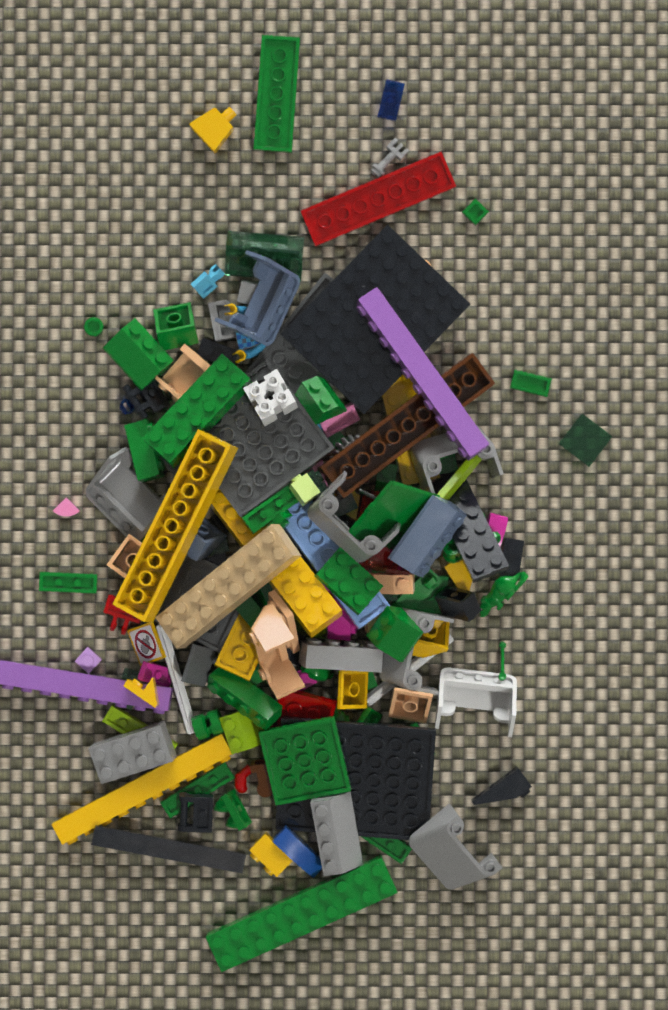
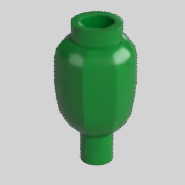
M301 666V672L307 673L310 679L316 681H326L334 675L333 670L310 669Z

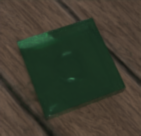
M581 414L559 442V445L590 467L613 436L584 414Z

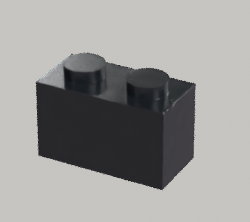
M446 586L435 596L439 609L444 616L470 622L481 611L474 592Z

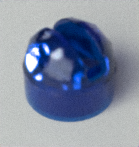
M123 399L119 405L120 411L126 415L131 414L135 409L130 400L127 401V399ZM124 403H125V404L127 405V407L129 408V410H130L129 412H128V411L126 410V408L124 407V405H123Z

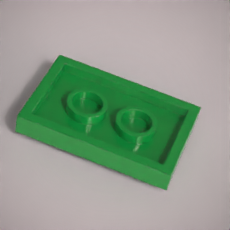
M341 547L335 551L315 574V577L356 615H359L383 587L380 582Z

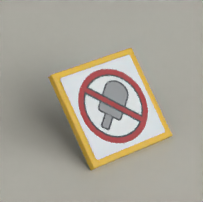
M154 622L127 630L140 666H142L143 661L152 663L166 658Z

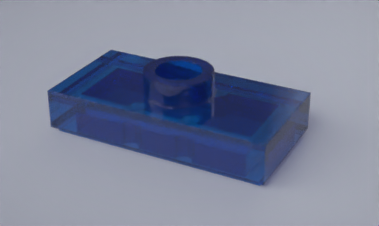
M386 79L377 118L396 122L405 83Z

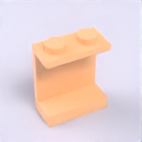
M186 344L180 348L183 354L162 378L159 376L155 378L159 382L157 386L165 393L169 391L173 395L171 398L175 402L211 366Z

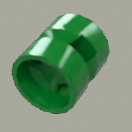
M219 709L207 712L206 716L200 714L192 717L193 729L198 740L210 737L211 733L217 735L224 732L219 719L222 717Z

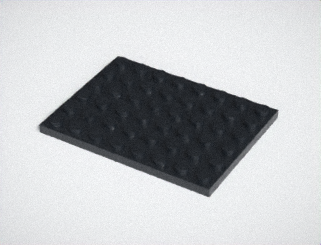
M389 225L281 333V336L363 415L403 374L399 363H395L390 357L391 352L389 349L381 345L377 332H373L369 328L367 318L365 316L362 317L357 311L358 299L378 287L423 352L470 306V303Z
M282 716L281 726L314 719ZM336 720L352 788L351 796L358 836L409 840L416 830L430 820L436 728ZM311 799L277 805L275 829L282 830L287 825L292 831L316 833L310 804Z

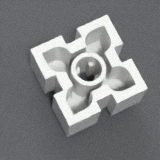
M277 369L265 375V381L261 384H258L256 380L243 388L264 427L277 420L276 415L283 411L284 415L298 408L294 397L289 389H287ZM273 395V399L269 400L268 397Z

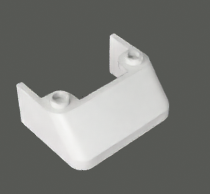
M451 667L442 669L438 687L440 693L437 696L435 728L439 729L441 716L453 715L456 707L493 711L495 720L501 723H508V737H512L516 719V678L506 674V679L500 681L498 678L500 673Z

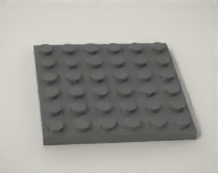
M265 360L246 375L250 377L252 383L257 380L258 384H261L265 381L264 376L275 369L268 360ZM290 389L289 391L294 397L298 408L284 415L283 411L276 415L278 419L264 427L245 393L208 432L238 448L219 489L241 519L289 485L294 477L299 474L302 475L336 450L319 426L313 422ZM273 395L268 397L269 400L273 399Z

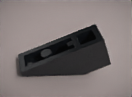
M516 766L472 798L471 802L474 805L515 799L519 796L523 798L530 793L529 789L532 786Z

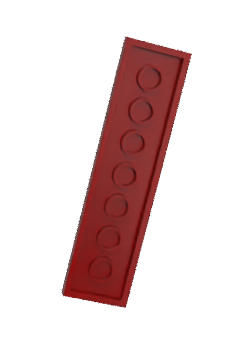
M441 151L303 209L300 212L313 243L317 247L454 189L456 184Z

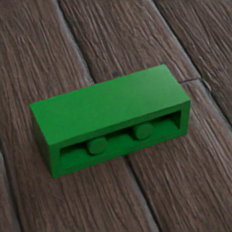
M147 419L124 425L137 480L143 483L164 477V471L166 470L164 461L160 459V456L142 438L154 426V423Z

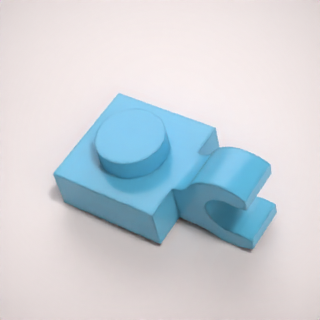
M215 264L210 268L209 274L204 271L191 285L204 299L218 287L215 282L221 279L225 273Z

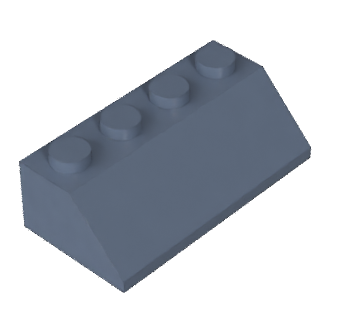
M432 495L388 558L410 573L423 577L429 572L435 559L441 555L445 545L451 541L455 531L463 524L467 514L453 502Z

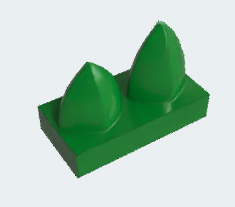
M235 788L225 793L216 802L214 811L230 813L225 826L240 831L252 823Z

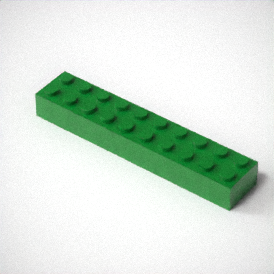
M381 854L363 862V865L346 873L334 875L206 934V939L221 972H224L398 893Z

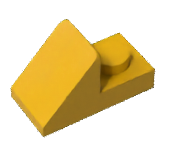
M152 677L145 689L142 688L144 684L137 679H127L123 685L125 688L154 708L158 707L159 699L155 677Z

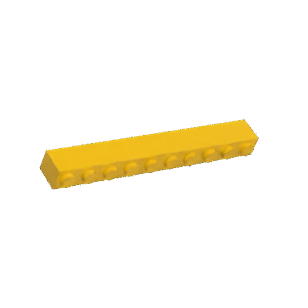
M220 733L178 755L173 762L160 765L54 821L51 825L61 844L68 843L70 845L78 841V836L83 833L85 836L93 833L95 825L101 824L104 827L113 822V817L118 815L121 818L130 813V808L135 806L138 809L147 804L145 800L151 797L155 800L164 795L162 791L168 788L172 791L180 786L179 782L185 779L189 782L197 777L196 773L202 770L204 773L214 768L213 764L219 761L222 764L230 760L232 753L227 739L223 733Z

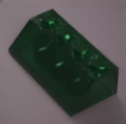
M228 231L225 275L255 278L253 268L257 260L245 254L246 250L273 260L298 275L301 281L304 237Z

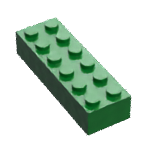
M221 354L142 437L143 440L172 468H175L184 459L197 430L209 432L245 394L243 388L252 383L250 377L225 355Z

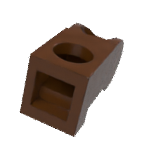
M265 759L252 760L250 770L251 773L257 774V792L262 797H269L273 792Z

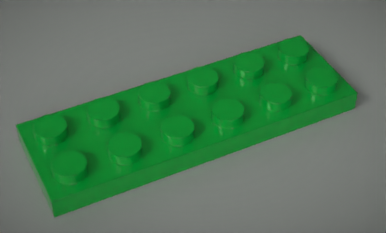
M262 35L254 137L255 151L292 153L300 37Z

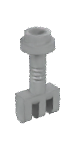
M396 138L387 145L386 149L390 151L378 165L374 163L371 166L370 172L376 178L385 174L384 169L395 157L401 161L409 152L407 148L402 153L399 152L404 146L402 143L396 148L394 147L398 141Z

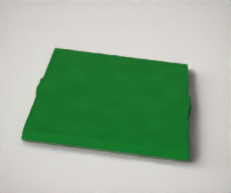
M390 480L348 532L361 541L369 535H374L381 539L399 522L401 524L399 533L385 546V548L394 550L432 495L440 497V495Z

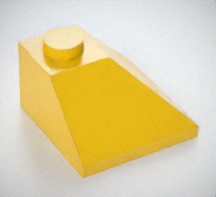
M435 620L432 630L428 633H423L415 644L412 656L424 658L447 652L450 622Z

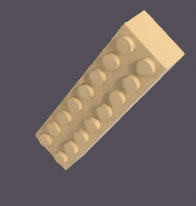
M270 524L155 618L176 649L187 648L302 555L280 524Z

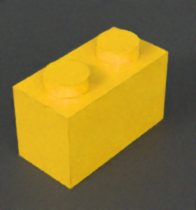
M265 832L250 847V856L257 863L260 861L264 864L265 867L263 869L270 876L274 874L278 877L292 860L272 842L273 838Z

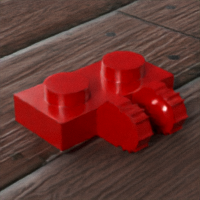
M109 594L103 613L113 616L110 631L114 632L119 617L125 619L121 628V634L125 635L130 621L140 624L141 620L114 606L113 602L116 596Z

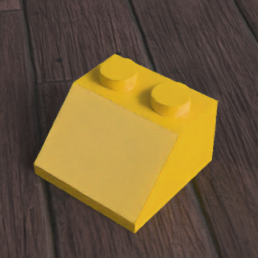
M338 670L337 709L367 708L368 672Z

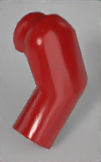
M248 764L234 778V787L239 793H245L248 789L246 778L251 774Z

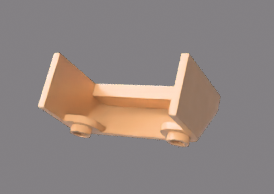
M269 603L263 607L251 627L249 637L255 645L260 670H258L259 676L262 681L266 680L278 700L304 688L305 684L289 660L286 644L295 641L273 603Z

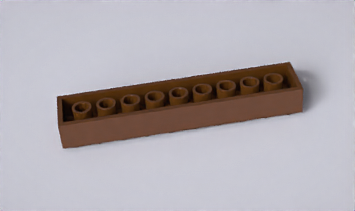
M473 353L464 357L441 375L463 407L467 406L495 384ZM416 393L317 468L329 486L344 471L347 472L345 481L334 491L339 499H344L440 426L435 420L436 415L432 410L429 411L424 405V398L421 394L418 395Z

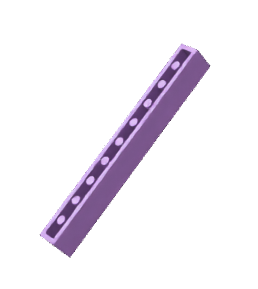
M378 287L359 298L356 307L357 311L362 317L365 316L367 318L369 328L373 332H377L381 345L389 349L392 360L395 363H399L402 367L401 372L404 377L412 381L414 391L418 395L421 394L424 398V405L429 411L432 410L434 412L436 422L440 426H444L449 440L455 442L458 446L459 454L463 458L466 457L469 461L487 449L489 442Z
M0 660V684H2L4 689L13 690L15 686L21 687L23 692L32 693L33 689L39 690L41 695L51 696L52 692L58 693L60 698L70 699V696L78 697L77 700L89 702V699H95L97 704L108 705V702H113L116 707L127 708V705H132L134 710L145 711L146 708L153 709V713L158 714L170 711L173 688L156 685L159 705L157 708H154L123 686L127 680ZM142 683V684H144V685L142 686V688L145 689V687L147 686V683Z

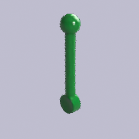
M502 641L499 643L501 663L498 678L500 681L506 679V674L504 673V648H506V643Z

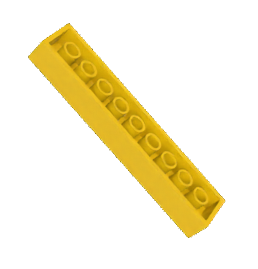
M197 430L113 602L114 606L143 622H154L238 450L237 447L206 431Z
M218 489L210 507L238 544L243 547L267 528L269 524L255 534H252L221 490ZM299 557L268 582L311 638L342 616L340 606L315 577V574L302 557Z

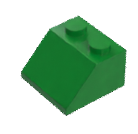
M191 302L153 310L159 345L164 350L182 347L184 344L190 346L199 343Z
M319 376L302 382L295 393V396L316 425L347 411L328 381Z
M386 606L366 636L376 648L399 662H403L423 635V631L402 607Z

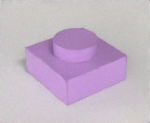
M87 647L75 662L90 674L102 659Z

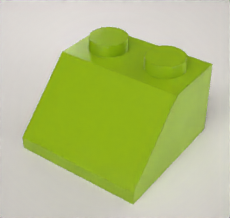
M239 711L219 718L232 755L261 745L258 732L263 730V728L256 726L252 720L241 715Z

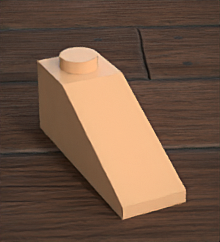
M410 572L370 573L383 585L380 590L381 594H414L415 575Z

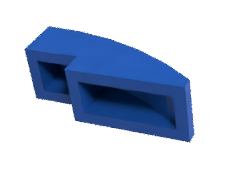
M287 825L273 838L272 842L313 878L322 870L320 856Z

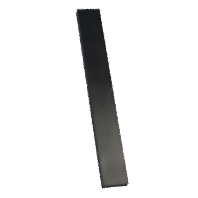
M95 825L91 845L237 873H243L246 859L245 853Z

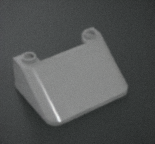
M124 447L108 457L87 486L86 496L125 537L131 534L141 541L146 536L166 493L159 497L145 482L137 480L136 473L130 468L133 465L131 451Z
M448 804L410 836L409 845L447 889L453 890L493 876L503 867L492 853L481 862H477L456 837L462 833L464 822L451 804Z

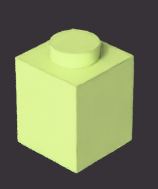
M307 473L303 476L299 474L291 480L292 484L289 489L302 507L319 496V489Z

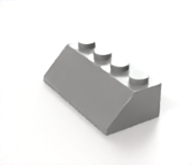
M351 791L311 799L310 804L323 876L343 874L363 865Z

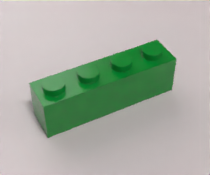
M219 667L209 675L207 688L213 694L221 697L228 705L236 708L241 715L252 720L256 726L267 730L281 717L283 706L250 681Z

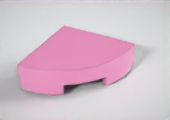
M66 497L53 512L60 516L68 517L76 515L80 510Z

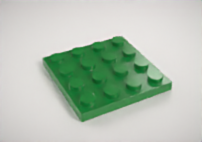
M335 716L259 730L258 734L276 806L351 791L352 788Z

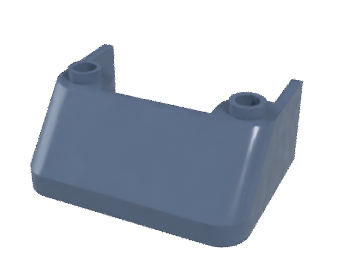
M246 250V255L257 260L253 268V274L260 281L244 315L235 313L231 316L229 322L219 318H215L214 321L240 335L269 346L274 342L299 288L300 278L273 260Z

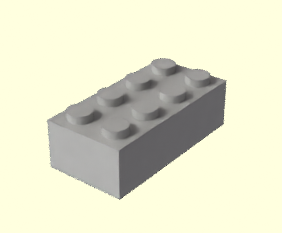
M306 637V640H300L298 663L305 668L382 673L383 651L376 648L371 641H362V644H359L355 640L343 641L342 643L325 638V641H321L314 637Z
M165 721L95 742L88 748L101 784L173 762L177 757Z

